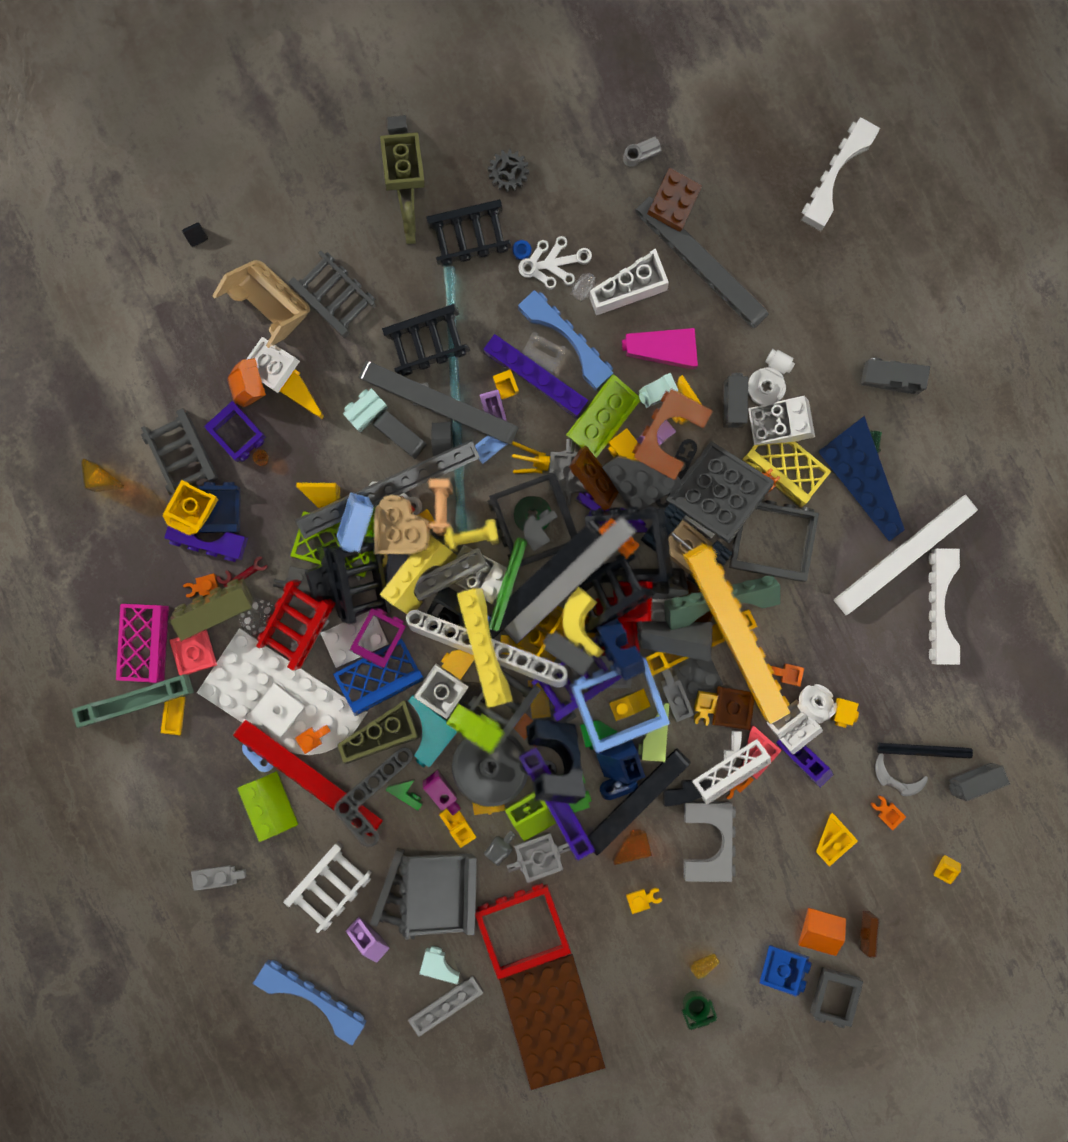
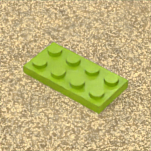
M611 375L566 436L580 448L587 446L597 458L641 401L639 396L617 376Z

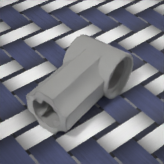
M652 137L636 145L631 144L627 146L623 155L625 165L634 167L639 162L660 154L662 150L659 140L656 137ZM628 153L636 154L637 158H630Z

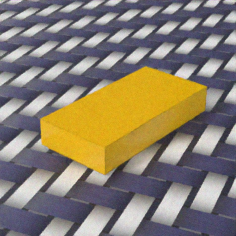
M528 680V687L533 688L534 685L531 682L534 680ZM536 683L535 685L541 691L530 705L532 719L551 717L549 698L540 684Z
M182 696L164 702L161 733L181 735L186 697Z

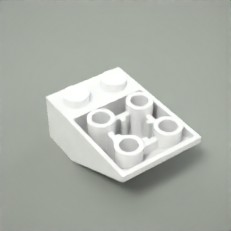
M805 395L748 408L754 445L795 442L815 437L810 404Z
M463 545L456 559L473 549ZM484 556L488 564L487 567L455 584L466 590L474 588L483 589L485 600L495 606L507 568Z

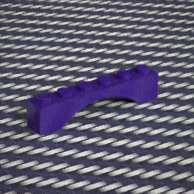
M496 334L492 336L484 347L485 355L508 370L511 369L513 373L533 385L577 419L588 404V400Z
M536 746L519 755L532 781L542 774L552 775ZM545 801L577 861L594 852L593 845L569 803Z

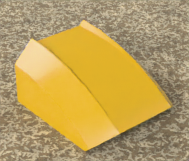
M181 480L163 513V518L168 526L188 536L195 534L206 522L218 502V498Z

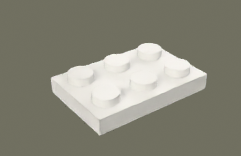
M261 337L247 359H256L262 383L278 393L300 361L276 345L268 348L266 346L268 340Z
M370 611L357 616L356 623H341L321 632V636L336 668L360 658V656L349 650ZM375 616L372 617L358 643L359 646L370 652L389 645L380 622Z

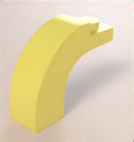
M578 587L565 605L563 613L564 631L572 644L580 649L584 646L583 650L590 656L600 657L604 651L589 638L584 625L587 614L597 602L585 590Z

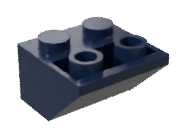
M632 739L598 753L595 751L604 777L626 784L645 778L641 761Z

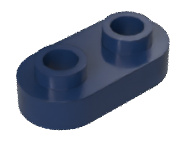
M609 779L600 785V793L604 799L613 800L634 792L638 787V782L634 781L626 784Z

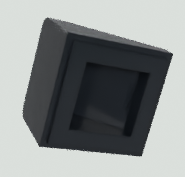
M198 222L182 229L184 236L192 247L208 240L204 228Z

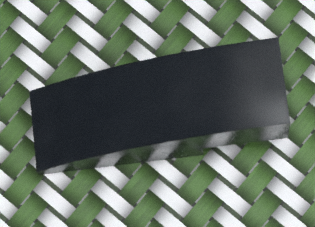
M704 779L699 784L706 791L712 786L713 780ZM681 780L682 788L665 789L663 791V805L674 806L688 803L701 798L702 795L694 785L693 780Z

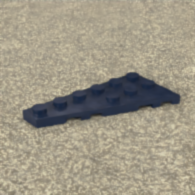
M864 415L818 452L887 540L891 541L903 532L905 528Z

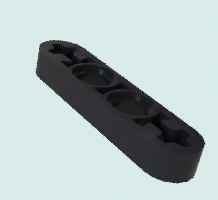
M686 439L681 443L674 457L684 461L686 465L685 469L681 470L678 474L680 480L686 474L697 451V444L691 439ZM690 443L693 451L688 452L686 456L690 457L688 460L683 456H679V453L683 455L686 450L683 446H687ZM660 499L655 501L656 505L660 508H666L669 505L667 502L661 504Z

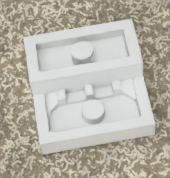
M797 699L788 706L790 714L772 724L767 722L768 726L792 754H795L823 732L815 720L799 710V701Z

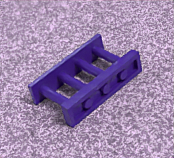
M591 656L600 670H609L601 657ZM587 671L583 675L585 679L590 677ZM556 673L559 679L563 678V674ZM618 675L599 684L587 687L588 691L582 694L584 701L587 702L622 677ZM536 679L531 682L533 685L536 683L540 684L555 707L553 716L557 721L578 708L570 686L572 683L569 679L564 687L570 694L572 702L566 706L560 702L549 684Z

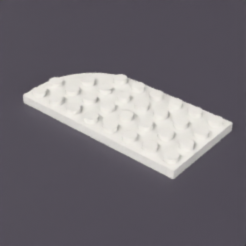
M241 628L238 629L217 661V666L213 667L197 691L199 695L240 722H243L244 719L249 721L288 751L303 755L321 754L338 747L337 744L354 734L368 713L364 711L354 716L343 695L302 668L295 671L287 668L290 662L287 658L266 645L259 649L256 647L258 640ZM274 683L305 706L282 737H279L250 714ZM327 725L331 732L320 738L322 744L304 754L295 737L311 727L316 732Z

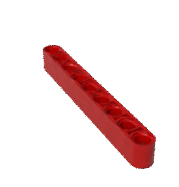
M244 719L234 732L233 736L332 810H334L336 803L347 794L249 721ZM341 803L338 807L339 811L343 814L349 811V807L345 803ZM363 805L359 806L357 809L377 831L383 822L382 819ZM359 818L352 819L351 824L359 829L362 825ZM366 833L370 837L373 836L371 833Z

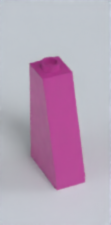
M695 328L629 333L622 340V350L626 351V356L692 370L698 367Z

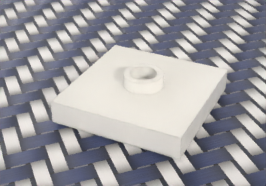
M274 683L250 714L279 737H282L305 706Z

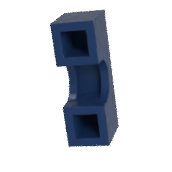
M618 619L597 628L598 636L596 641L600 648L604 647V653L608 661L612 660L614 663L613 668L617 675H621L625 681L645 672L644 659L635 646L628 649H620V647L628 644L626 631Z

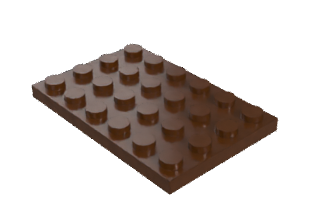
M573 954L499 979L531 1090L605 1069Z

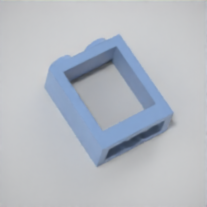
M350 492L336 535L340 547L345 551H360L373 511V505L369 497Z

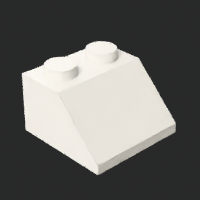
M436 663L414 694V698L447 719L468 689V686Z

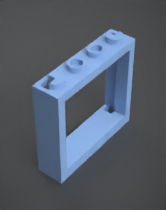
M642 657L645 665V672L643 673L659 716L600 740L581 690L618 676L613 665L610 666L611 669L603 671L601 669L593 672V676L585 679V676L580 677L570 685L591 743L597 753L670 724L646 658Z

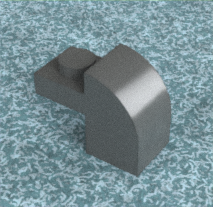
M548 509L538 515L540 517L539 520H536L532 514L526 521L524 535L533 551H536L550 541L542 527L558 517L554 510L551 512Z

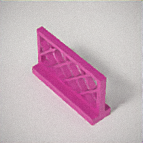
M120 604L116 680L159 683L165 680L169 606ZM126 608H132L136 613L131 620L126 617ZM147 609H153L152 618L147 621L142 613ZM138 617L145 623L139 630L132 624ZM130 626L135 634L128 640L125 636V630ZM147 627L151 631V637L148 640L141 635V632ZM137 636L144 643L138 649L131 643ZM127 646L134 652L128 659L124 655V649ZM147 646L150 650V656L145 660L139 652ZM136 655L143 662L137 668L130 662ZM128 665L133 672L128 677H122L123 668ZM146 666L149 669V678H143L138 671Z

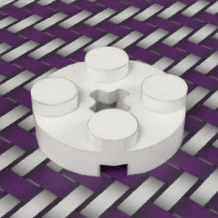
M770 367L755 371L748 380V396L758 405L780 401L786 391L783 375L778 370ZM767 382H769V387L771 388V391L767 390L765 392L761 385L762 383L766 384Z
M815 684L814 686L808 685L801 691L798 708L809 718L818 723H823L835 714L837 704L832 699L833 694L826 687Z

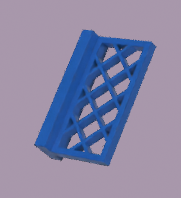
M402 639L395 646L401 645L404 651L402 658L390 656V658L400 661L397 671L387 668L389 660L385 667L381 668L363 658L333 674L354 716L423 681V676ZM390 645L374 652V654L385 656V652L388 651ZM403 662L411 664L414 669L408 674L400 672ZM360 665L370 666L367 676L357 673ZM373 667L383 670L380 680L370 677ZM386 671L396 674L394 681L390 683L383 681ZM345 673L353 675L350 685L342 683L339 676ZM355 676L366 679L363 689L352 686ZM368 680L379 683L377 690L373 692L365 690ZM351 689L362 692L360 699L354 702L351 701L349 697Z

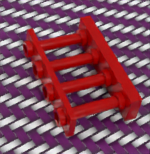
M298 579L291 580L284 586V594L277 600L275 604L276 609L266 621L267 626L259 634L256 645L259 649L269 645L288 657L290 662L287 668L292 671L301 669L336 604L330 599L318 602L298 589L301 583ZM293 596L315 608L316 613L313 618H308L289 605ZM285 612L306 625L307 630L305 634L301 635L280 622ZM276 628L297 641L298 647L296 651H291L272 638Z

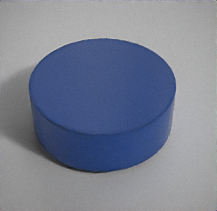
M525 240L515 242L512 247L514 257L518 260L529 258L531 255L530 244Z

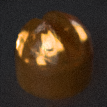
M259 449L254 452L253 460L257 465L264 466L269 462V455L265 450Z

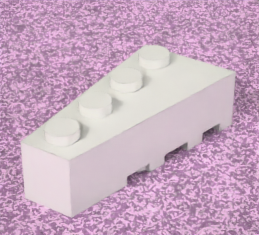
M656 248L645 257L636 260L628 268L619 271L614 277H610L590 290V300L596 316L668 291L669 282Z

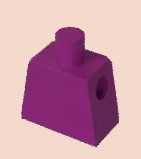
M438 769L423 780V789L441 811L447 808L451 815H454L461 809L456 802V792ZM443 794L448 795V796L445 797V798L441 797V795H443Z

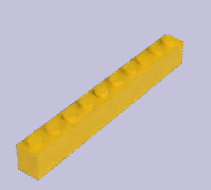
M703 543L683 554L764 719L769 724H772L790 714L788 709L790 704L787 698L781 695L780 690L782 688L776 679L774 680L771 675L774 673L769 663L766 664L764 660L766 655L761 647L758 648L756 644L758 639L755 633L750 631L747 626L750 624L745 614H741V604L736 597H733L731 593L733 588L728 580L725 581L723 577L725 574L724 569L720 564L717 565L714 559L717 555L713 548Z

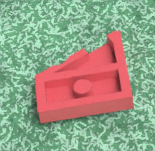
M755 726L751 727L747 745L758 739L771 757L772 762L782 750ZM757 746L749 751L750 757L756 758L762 754ZM745 759L742 760V767L744 766ZM767 765L766 767H764L752 776L755 779H758V777L765 771V769L769 765Z

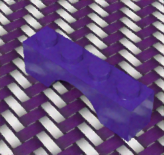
M170 526L167 527L164 539L170 540L169 544L179 547L181 543L188 545L187 549L199 552V549L207 550V555L214 557L222 554L225 555V560L236 562V559L242 560L248 541L246 537L225 532L220 539L213 542H205L196 533L188 536Z

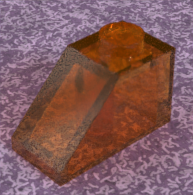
M636 829L630 831L629 835H626L612 858L614 865L652 856L646 832Z

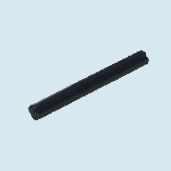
M877 743V753L969 759L973 757L972 748Z

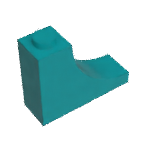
M412 695L408 702L417 711L422 724V739L414 755L417 758L415 761L424 768L425 766L430 767L457 731L446 724L447 720Z

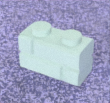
M372 388L369 391L365 389L358 396L360 399L357 402H351L344 408L345 412L343 415L359 432L364 430L388 408Z

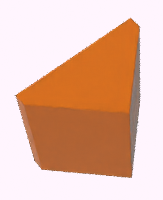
M808 908L798 945L836 956L845 942L846 918Z

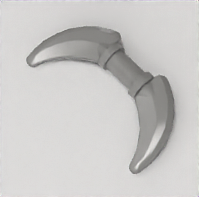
M879 754L875 764V772L882 786L890 785L901 792L902 796L915 795L925 787L928 780L927 776L912 784L901 783L893 779L884 766V754Z

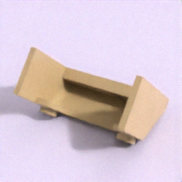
M253 260L224 274L213 294L214 298L227 293L235 301L247 299L272 322L269 327V332L272 336L266 344L268 348L284 340L310 311L309 305L263 262Z

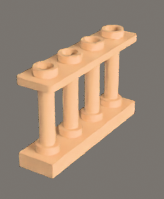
M429 479V488L436 495V523H429V528L437 536H444V534L448 533V528L453 530L451 525L447 523V498H449V495H453V486L449 479Z

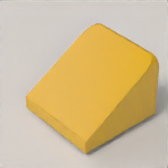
M944 855L934 872V876L951 885L961 873V864Z

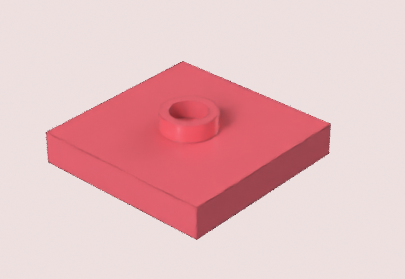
M207 629L182 641L178 637L169 640L179 676L217 666Z

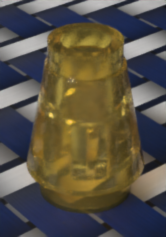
M713 953L694 961L690 969L698 980L700 978L704 979L720 962Z

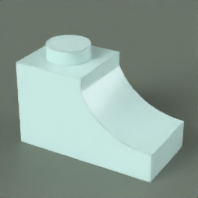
M671 373L645 385L639 390V398L646 408L660 403L665 391L670 392L671 389L678 391Z
M435 946L426 948L420 975L457 984L460 972L455 971L447 964L445 952H442L441 948Z

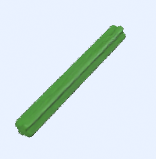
M520 537L516 538L491 615L489 629L493 631H498L527 545L526 539Z

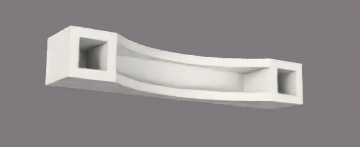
M861 117L857 123L853 121L848 130L851 133L848 139L844 138L838 147L841 149L839 155L835 154L829 164L832 167L829 172L825 170L820 181L823 183L820 188L816 186L811 197L814 199L811 204L807 203L801 212L804 214L801 221L822 231L834 211L832 191L838 171L849 159L868 150L880 130L879 127Z
M932 549L929 554V564H931L929 583L932 585V591L929 592V602L932 603V610L929 611V621L932 622V630L929 631V640L932 641L929 659L932 660V664L960 665V645L948 627L944 608L948 585L960 568V549Z

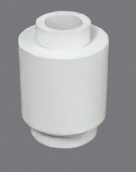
M774 349L771 350L765 363L769 364L770 368L778 370L783 375L786 372L790 373L795 365L792 362L794 358L780 350L776 351Z

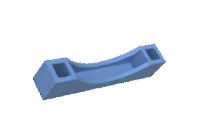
M534 290L518 305V310L530 323L550 327L562 334L571 343L580 358L583 378L597 391L613 375V367L607 361L603 362L599 358V352L594 347L590 348L586 344L587 340L580 333L577 335L572 330L574 328L567 319L564 321L559 316L561 314L559 310L547 303L548 299L543 293H537Z
M268 959L253 984L268 994L289 993L311 1001L327 1016L335 1035L348 1044L353 1045L365 1026L366 1020L364 1016L356 1011L353 1013L347 1009L348 1006L343 1002L334 1001L327 992L318 991L311 982L302 981L295 972L291 970L286 971L281 968L282 965L279 962Z

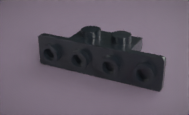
M318 546L316 549L322 565L305 571L313 599L318 602L328 599L335 602L338 617L341 618L328 551L326 547Z

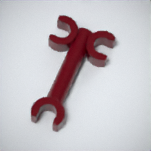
M260 556L254 560L252 566L232 578L231 572L226 570L227 579L224 581L220 576H217V581L224 584V587H227V583L234 579H238V581L241 579L245 580L258 570L264 571L269 566L264 565L260 567L258 565L259 561L263 559Z

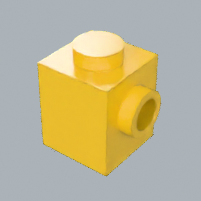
M836 698L837 710L830 720L836 721L835 725L846 728L847 724L853 726V723H856L858 720L859 712L857 708L859 703Z

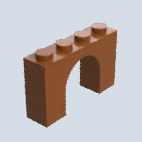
M671 389L670 392L665 391L660 400L663 402L661 408H656L651 417L654 420L651 427L646 426L642 433V436L645 438L641 444H636L632 453L635 454L634 458L675 480L684 463L665 453L660 448L657 441L659 427L669 418L680 417L704 428L713 411Z

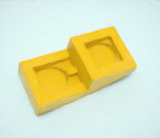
M447 808L439 813V816L460 848L477 838L460 810L454 815H451Z

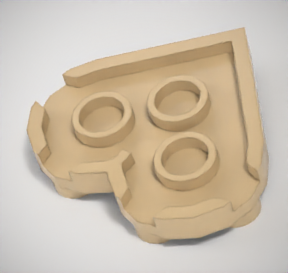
M397 495L385 496L380 504L375 507L374 554H414L428 548L431 535L428 520L421 516L413 515L411 502L408 499Z

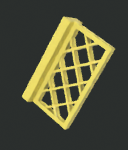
M796 442L754 445L742 459L764 474L769 469H773L771 475L775 478L780 476L775 487L800 508L807 504L811 496L831 473L827 467ZM783 444H790L793 447V453L784 454ZM770 445H779L780 454L771 455ZM758 446H766L767 455L761 456L755 450ZM798 456L806 457L808 466H799ZM785 457H794L795 467H786ZM772 458H781L782 467H774L772 465ZM812 468H819L824 472L821 478H814ZM799 469H809L810 479H801ZM786 470H796L797 480H790L787 477ZM801 482L811 483V491L808 494L802 490Z

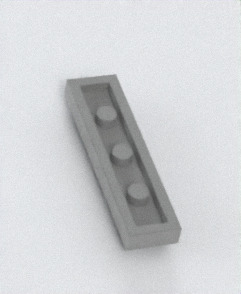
M478 547L420 577L414 588L417 599L421 601L487 567L488 564L481 549Z
M471 976L416 1013L408 1021L418 1037H420L482 995L484 991L474 976Z

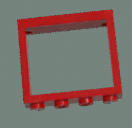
M535 884L531 890L526 892L522 889L514 892L512 897L502 896L497 898L495 903L489 905L486 902L477 906L478 909L475 910V917L498 980L571 954V949L548 884ZM544 895L562 944L500 967L483 916Z

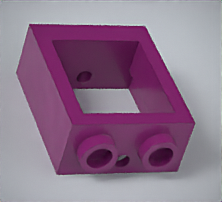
M376 608V610H370L349 651L384 668L406 626L403 625L404 621L397 617L391 619L386 616L387 612ZM373 616L399 629L384 658L358 645Z

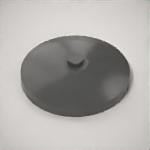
M510 734L496 753L493 751L490 753L468 738H465L458 745L452 760V775L457 788L469 801L480 806L495 807L512 801L520 794L527 782L528 774L521 771V760L519 758V755L524 753L525 750L520 742Z

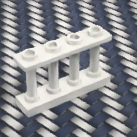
M339 842L329 850L284 901L288 907L293 903L295 905L298 904L320 924L315 930L317 933L321 930L326 931L333 923L330 921L334 915L338 917L344 911L345 907L343 905L347 900L352 902L359 894L356 890L360 886L364 888L371 880L369 876L372 872L370 870L364 875L341 855L342 852L340 850L343 848V845ZM331 860L339 862L359 881L352 889L329 870L330 867L327 864ZM318 874L324 875L346 895L339 904L316 884L314 879ZM305 889L314 892L333 910L326 919L303 899L304 896L301 893Z

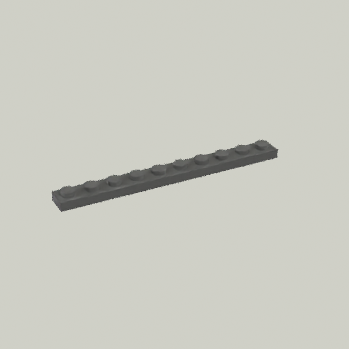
M469 440L355 492V494L369 497L374 507L379 505L385 496L403 494L429 482V479H436L480 457L473 441ZM349 495L295 519L303 538L341 522Z

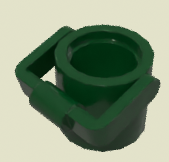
M696 990L690 991L685 995L682 1013L688 1029H699L717 1020L711 999L707 1000L702 992ZM711 1007L713 1016L708 1017ZM687 1016L696 1022L689 1023Z

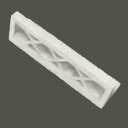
M756 739L694 779L693 783L702 795L703 801L708 805L771 764V757L759 740ZM757 746L762 754L756 758L750 757L749 751ZM737 758L745 759L744 766L741 768L732 767L733 761ZM727 769L729 770L728 776L724 779L717 778V771ZM704 779L713 780L712 786L706 791L699 784Z

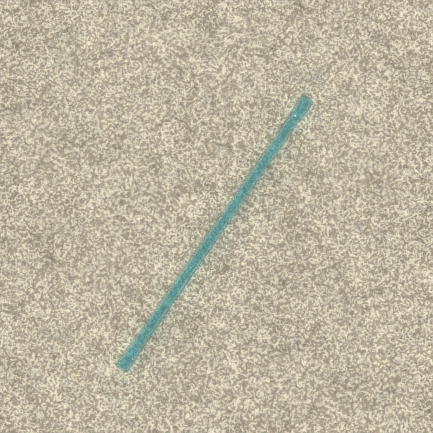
M445 266L446 306L452 304L456 306L455 267ZM455 316L454 321H455V325H456V328H457V320H456V316ZM447 325L449 350L454 348V345ZM454 356L449 358L450 394L452 398L460 401L458 358ZM452 420L453 447L462 444V425ZM462 466L454 470L456 532H467L464 468Z

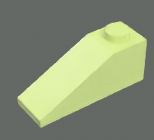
M663 703L667 717H669V703ZM668 725L644 735L642 744H638V755H641L642 760L665 762Z

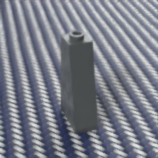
M642 622V628L638 629V640H641V646L644 649L711 661L712 622H693L690 626L671 630L666 622Z

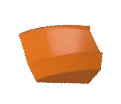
M244 359L238 362L227 380L234 402L242 407H247L264 397L266 393L259 375L256 359Z

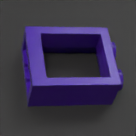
M233 401L204 426L236 462L240 460L242 462L250 456L249 452L254 448L258 449L262 446L266 438L260 429ZM237 413L256 435L235 453L216 431Z

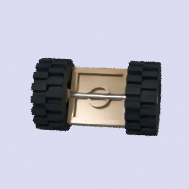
M670 503L664 512L671 560L689 574L687 578L698 586L683 554L704 543L706 546L713 548L717 555L714 558L717 565L720 564L723 567L733 552L718 540L714 544L683 520L686 515ZM652 524L641 538V541L656 552Z

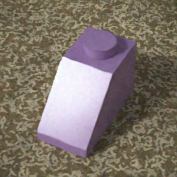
M360 917L346 930V933L361 954L376 963L390 949L382 937Z

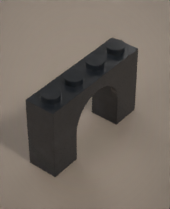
M535 719L526 726L528 745L551 748L560 756L564 765L563 776L542 774L533 781L535 800L576 804L586 797L576 725Z

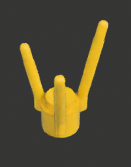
M514 441L512 442V445L537 455L532 458L513 454V458L533 462V467H536L533 469L513 470L514 474H542L543 471H548L550 456H545L546 453L536 451Z

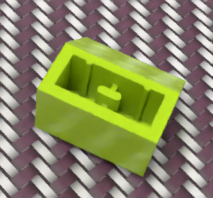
M534 791L505 807L508 817L524 842L557 823L545 801L535 800Z

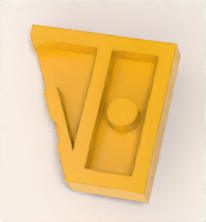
M831 813L816 853L830 867L858 840Z

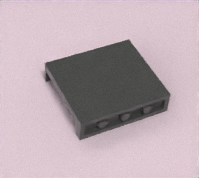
M473 854L403 857V863L400 865L403 883H400L402 902L399 904L400 914H402V921L399 922V932L406 940H409V936L455 932L475 935L477 858Z

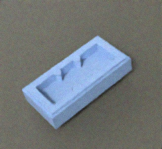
M487 435L475 445L480 462L484 464L508 444Z

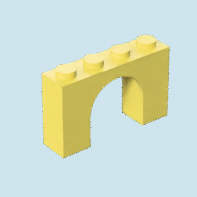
M430 535L428 548L419 553L411 554L380 595L406 614L411 610H417L423 603L414 595V588L420 576L432 566L438 565L441 567L455 560L457 555Z

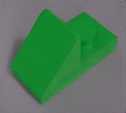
M415 779L389 785L385 790L417 811L423 804L421 801L422 797L414 792L408 793Z

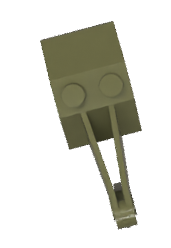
M418 133L380 136L386 191L397 190L406 244H415L414 188L425 187ZM400 189H410V202H406L403 209Z

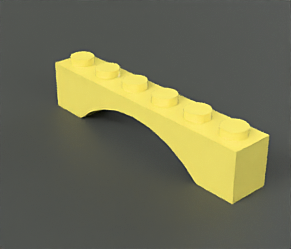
M474 588L458 593V600L487 707L490 708L512 702L508 682L500 668L493 648L483 589Z

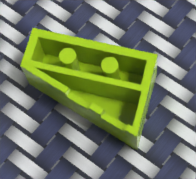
M459 704L446 723L490 753L504 733L499 730L501 725L483 714L479 717Z

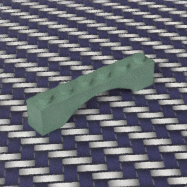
M773 575L731 584L733 588L731 593L740 603L756 605L762 609L780 604V584ZM701 592L674 597L664 601L665 621L671 630L690 626L696 619L710 611Z
M189 674L180 675L126 694L74 708L72 713L76 727H86L192 694L194 690Z

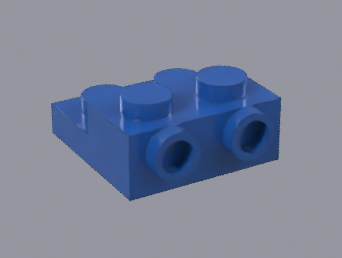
M770 945L759 983L794 996L800 995V992H804L807 983L804 981L805 973L808 974L811 969L812 963L809 962V956Z

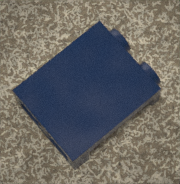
M204 482V486H199V489L216 496L218 502L198 532L240 533V487L236 486L234 482H223V486H216L214 482Z

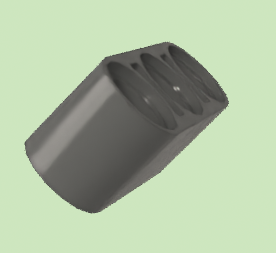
M386 410L373 423L379 431L414 459L427 445Z

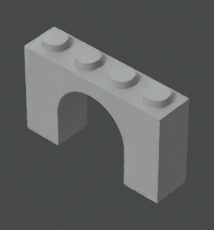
M704 801L684 803L685 823H709L716 826L722 835L721 848L713 857L708 859H684L685 882H732V877H735L736 869L735 865H732V857H735L736 849L735 845H732V838L736 836V828L732 826V818L736 817V808L732 807L731 802L712 801L708 805Z

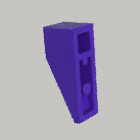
M780 739L776 742L819 788L834 775L831 769L806 745L795 754H792Z

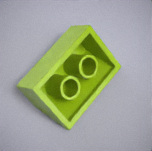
M277 771L237 788L259 842L299 825Z

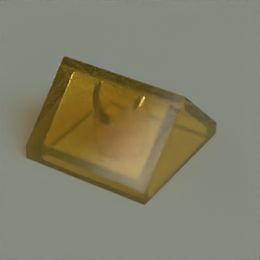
M85 458L81 461L85 489L100 492L122 489L124 487L121 482L95 462Z

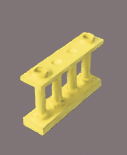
M486 521L487 526H484V529L455 534L451 528H448V533L444 534L446 546L449 545V549L456 553L458 552L457 546L485 540L491 542L492 545L499 544L495 521Z

